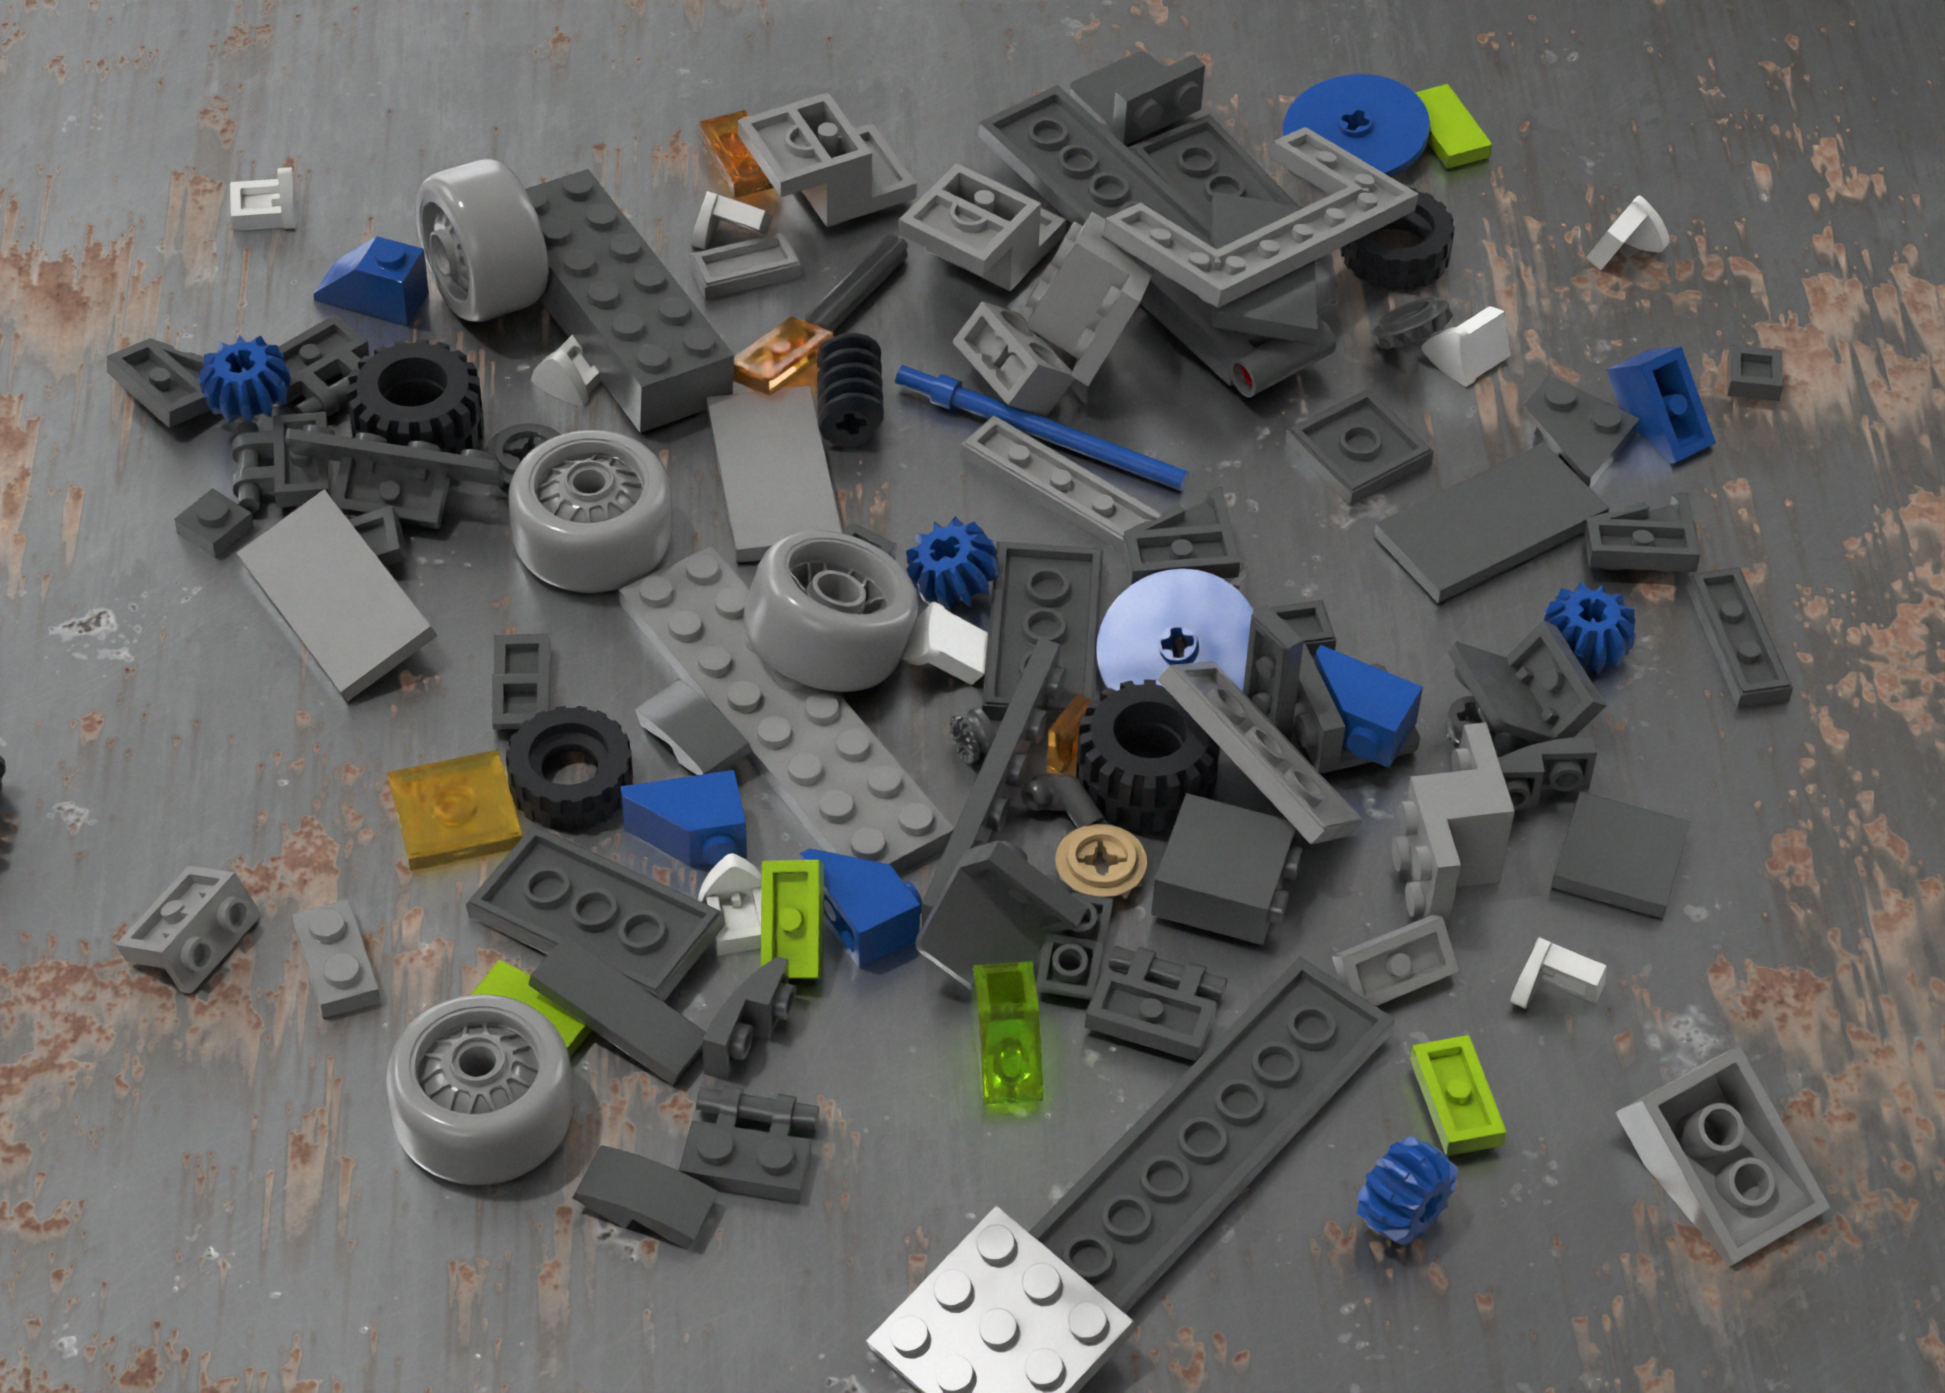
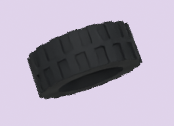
M1408 187L1419 194L1414 212L1341 247V257L1344 256L1345 258L1344 264L1354 272V276L1369 282V285L1374 287H1385L1387 290L1397 291V289L1415 290L1416 287L1428 286L1432 284L1434 279H1439L1444 274V268H1448L1455 226H1453L1454 219L1451 213H1448L1446 206L1441 201H1436L1434 196ZM1383 229H1401L1417 235L1422 239V243L1406 248L1392 247L1374 239L1373 233Z
M560 706L555 707V710L547 712L543 710L535 714V717L531 720H525L519 725L518 732L516 734L513 733L509 740V750L506 749L508 786L514 805L518 810L521 809L527 819L532 822L535 820L541 823L542 827L549 829L555 827L562 828L563 831H574V828L584 827V829L595 827V824L604 820L606 822L613 817V813L616 810L622 809L621 786L633 785L632 751L628 735L622 732L621 725L616 720H610L607 718V714L599 710L595 712L587 710V707L577 706L576 708ZM582 752L592 755L596 759L598 770L595 776L587 781L566 785L547 781L542 774V765L547 758L559 753Z

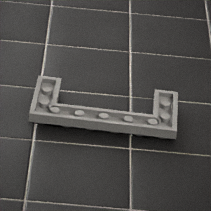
M1303 127L1273 141L1270 159L1287 168L1292 175L1303 178L1322 189L1328 197L1217 250L1141 202L1107 217L1103 236L1120 246L1128 254L1136 256L1160 271L1164 277L1174 280L1195 293L1202 301L1219 308L1414 212L1419 194L1307 127Z

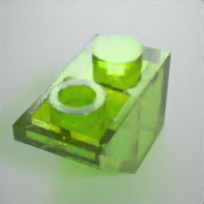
M1033 961L973 965L971 1011L983 1105L1043 1101L1040 1016Z

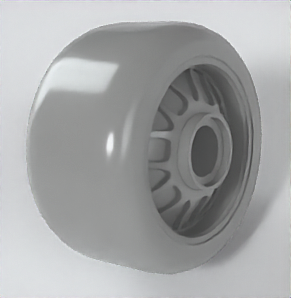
M476 160L435 173L421 184L415 202L416 225L421 248L424 249L425 261L438 291L456 315L470 322L489 321L525 309L535 304L542 297L548 283L549 274L548 255L543 231L528 193L509 167L497 160Z
M581 430L553 437L531 450L522 459L512 476L508 499L514 547L525 566L536 577L554 587L579 593H601L620 589L647 576L653 571L669 548L673 531L672 491L668 474L658 457L648 447L631 437L603 430Z
M823 530L803 531L778 540L762 557L745 603L743 616L745 631L751 645L762 659L784 676L803 685L820 690L834 692L859 691L883 682L897 668L916 623L918 597L915 586L906 571L896 560L880 548L862 539L843 533Z
M478 994L461 996L439 1003L423 1012L408 1025L395 1043L388 1061L387 1093L396 1136L406 1153L418 1165L444 1180L464 1185H492L516 1179L534 1170L549 1158L560 1145L569 1128L574 1099L571 1063L565 1042L559 1031L543 1014L516 999L498 995Z

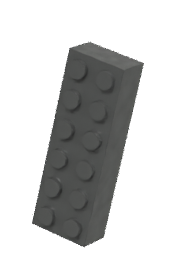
M589 169L525 189L537 213L548 255V283L540 301L568 338L573 335L582 348L583 358L590 367L594 365L597 368L599 379L640 433L707 410L706 397L733 394L735 355Z

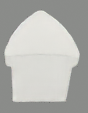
M292 167L277 168L278 179L230 182L233 231L271 228L295 229L298 207Z
M707 191L694 227L691 245L705 250L720 220L767 236L773 216L765 210Z
M1638 195L1587 255L1586 259L1599 270L1604 268L1624 243L1650 252H1662L1670 243V238L1662 219L1642 196Z
M1489 306L1458 327L1444 329L1428 339L1422 345V351L1441 372L1464 387H1468L1475 382L1477 377L1511 356L1505 311Z
M573 335L534 369L531 378L532 383L543 391L578 406H584L589 401L588 394L601 382L599 371L594 365L590 367L583 358L582 348Z
M932 602L916 618V623L902 660L912 665H923L929 662L960 680L973 685L985 675L988 633L945 610L944 606Z
M733 853L726 855L708 873L698 895V901L716 908L724 914L725 926L714 938L717 956L761 949L762 874L753 864Z
M1538 937L1515 986L1510 1002L1526 1009L1535 996L1541 982H1544L1597 1004L1606 983V965Z

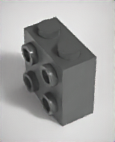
M1186 793L1155 877L1151 915L1263 945L1270 923L1281 925L1289 896L1288 891L1282 890L1285 879L1295 882L1299 872L1304 848L1294 846L1297 829L1287 819Z

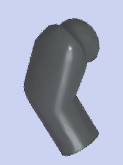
M1039 774L1026 782L1022 787V801L1027 808L1033 811L1041 809L1066 811L1077 828L1101 824L1105 820L1082 783L1074 776Z

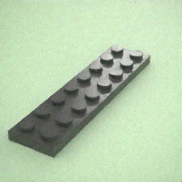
M1300 956L1041 1218L1029 1233L1126 1314L1393 1033L1395 1019Z

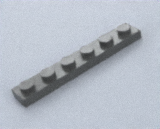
M1039 638L923 898L921 903L922 927L964 851L987 844L992 830L1000 832L1005 824L1010 806V799H1007V795L1011 786L1018 788L1021 786L1029 763V755L1026 754L1031 742L1038 744L1041 741L1048 719V712L1045 711L1049 699L1055 701L1059 699L1064 687L1067 671L1065 668L1059 667V643Z

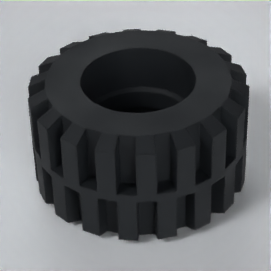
M417 339L416 343H406V340L395 341V346L387 348L383 345L374 349V356H364L358 361V369L351 371L348 377L349 385L346 386L352 438H355L357 433H371L387 439L388 444L407 447L410 441H423L438 446L440 452L461 455V451L464 449L477 450L479 447L478 439H482L484 433L480 378L477 375V369L473 362H467V355L460 350L451 352L450 345L438 342L435 345L429 344L428 339Z
M1144 679V684L1135 685L1131 680L1120 683V690L1118 691L1109 687L1100 693V701L1092 700L1086 707V714L1081 717L1079 725L1076 778L1082 783L1100 812H1106V821L1117 825L1120 821L1128 823L1127 829L1140 831V826H1151L1152 832L1164 831L1165 824L1171 823L1173 826L1175 825L1186 793L1212 799L1217 780L1220 747L1163 686L1156 685V680ZM1152 752L1164 757L1143 758L1132 753Z

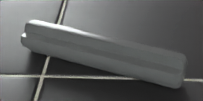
M894 234L887 235L805 315V330L809 334H814L818 339L828 337L908 257L906 250L908 248L907 242L904 239H899Z

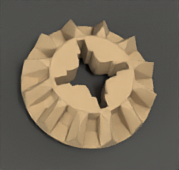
M1092 824L1070 832L1060 842L1055 856V870L1058 871L1060 879L1074 889L1076 893L1106 898L1118 896L1126 900L1134 887H1142L1147 869V855L1140 841L1128 831L1107 824ZM1097 852H1102V859H1105L1108 867V872L1105 875L1096 873V868L1093 866L1094 860L1097 859Z

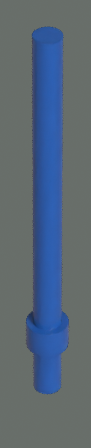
M902 365L897 372L895 384L929 396L932 404L948 410L958 407L987 419L995 415L1024 433L1179 491L1184 489L1188 480L1189 472L1031 412L1008 406L1004 402L962 387V381L941 374L937 378Z

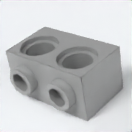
M982 301L952 342L1008 406L1046 417L1075 378L1070 376L1072 371L1040 335L1025 327L1027 321L1020 313Z

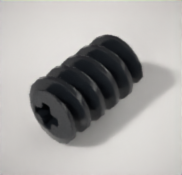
M847 333L826 340L820 345L816 354L818 427L822 436L832 444L843 447H859L870 439L873 435V430L877 429L884 420L881 347L876 340L868 335Z

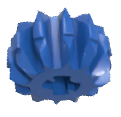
M239 335L236 343L231 345L219 341L217 353L204 354L203 368L199 370V385L207 406L211 408L213 414H222L228 423L234 422L239 417H244L251 424L254 416L259 414L272 417L273 406L285 405L287 390L291 388V374L288 365L285 363L283 353L279 351L277 345L265 343L262 336L256 337L251 342H246Z
M955 516L947 527H942L934 521L933 531L928 535L916 533L917 546L906 551L907 563L909 565L906 570L922 600L928 605L932 602L940 603L949 612L957 602L961 601L971 608L972 597L976 594L989 595L988 582L999 578L998 565L996 563L998 560L996 556L998 553L992 539H988L983 529L975 521L964 525Z
M1580 582L1574 592L1561 588L1558 596L1555 597V601L1550 602L1549 607L1545 610L1543 621L1557 626L1581 666L1589 667L1596 675L1600 673L1605 665L1617 669L1624 656L1628 655L1630 649L1634 646L1636 637L1634 632L1636 622L1634 616L1635 609L1625 606L1623 594H1606L1604 584L1597 590H1589L1582 582Z
M1410 1136L1403 1139L1401 1143L1396 1142L1390 1146L1383 1158H1377V1164L1374 1169L1366 1174V1184L1358 1192L1357 1214L1367 1222L1368 1227L1379 1235L1404 1246L1412 1242L1414 1238L1423 1237L1427 1228L1432 1223H1437L1438 1216L1442 1210L1448 1207L1447 1201L1456 1190L1457 1167L1448 1160L1447 1155L1426 1141L1422 1142Z

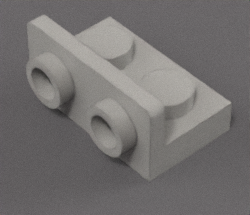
M188 865L115 945L126 962L164 968L179 991L192 993L259 919L260 911L235 872Z

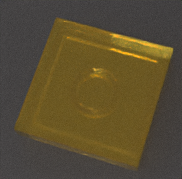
M498 749L387 772L388 786L410 871L509 851L522 839V832Z

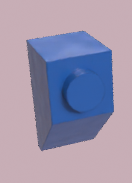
M376 236L335 260L313 293L314 301L408 327L429 294L424 249Z
M1682 346L1648 350L1606 369L1620 409L1640 418L1637 431L1669 463H1676L1716 443Z
M1320 645L1316 651L1314 663L1345 725L1342 749L1352 752L1359 758L1371 760L1390 768L1417 723L1423 687Z
M734 770L621 786L622 817L625 832L690 867L706 864L716 865L726 855L732 853L744 859L747 858L746 820Z
M811 848L800 853V860H821L824 862V921L859 968L916 941V937L920 932L921 896L911 882L907 881L904 883L890 864Z

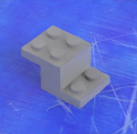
M829 92L738 120V136L780 197L802 191L826 227L915 199L917 196V183L874 123L854 128Z
M958 163L950 168L899 219V235L926 247L927 251L1009 291L1022 280L1066 233V219L1041 208L1040 202Z
M1094 212L1090 213L1083 226L1075 221L1073 222L1054 258L1044 270L1025 305L1033 310L1025 327L1077 358V363L1070 376L1087 386L1093 380L1139 305L1155 270L1102 238L1106 219Z
M1486 722L1464 725L1460 748L1452 751L1453 772L1410 777L1406 801H1400L1398 805L1401 832L1400 837H1394L1392 840V855L1396 870L1405 871L1408 881L1405 887V897L1409 915L1411 917L1418 916L1419 920L1431 915L1442 916L1447 932L1456 888L1500 883L1515 814Z

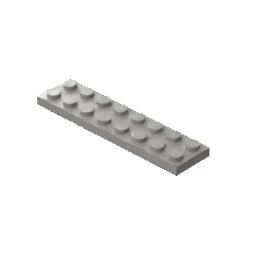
M711 545L618 589L619 604L681 679L710 702L745 737L752 748V752L746 755V757L824 851L890 864L895 872L899 873L946 848L954 827L840 694L798 683L776 671L756 652L747 637L743 618L745 603L750 590Z

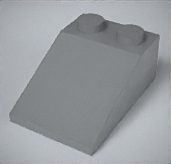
M1740 1046L1711 1058L1615 1112L1645 1167L1728 1266L1734 1265L1831 1209Z

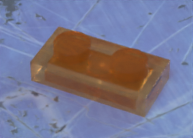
M745 110L699 121V137L734 199L774 188L738 136V120L749 117Z
M791 316L734 357L733 381L747 386L754 391L771 396L817 362L816 354L820 345L826 340L833 338V332Z

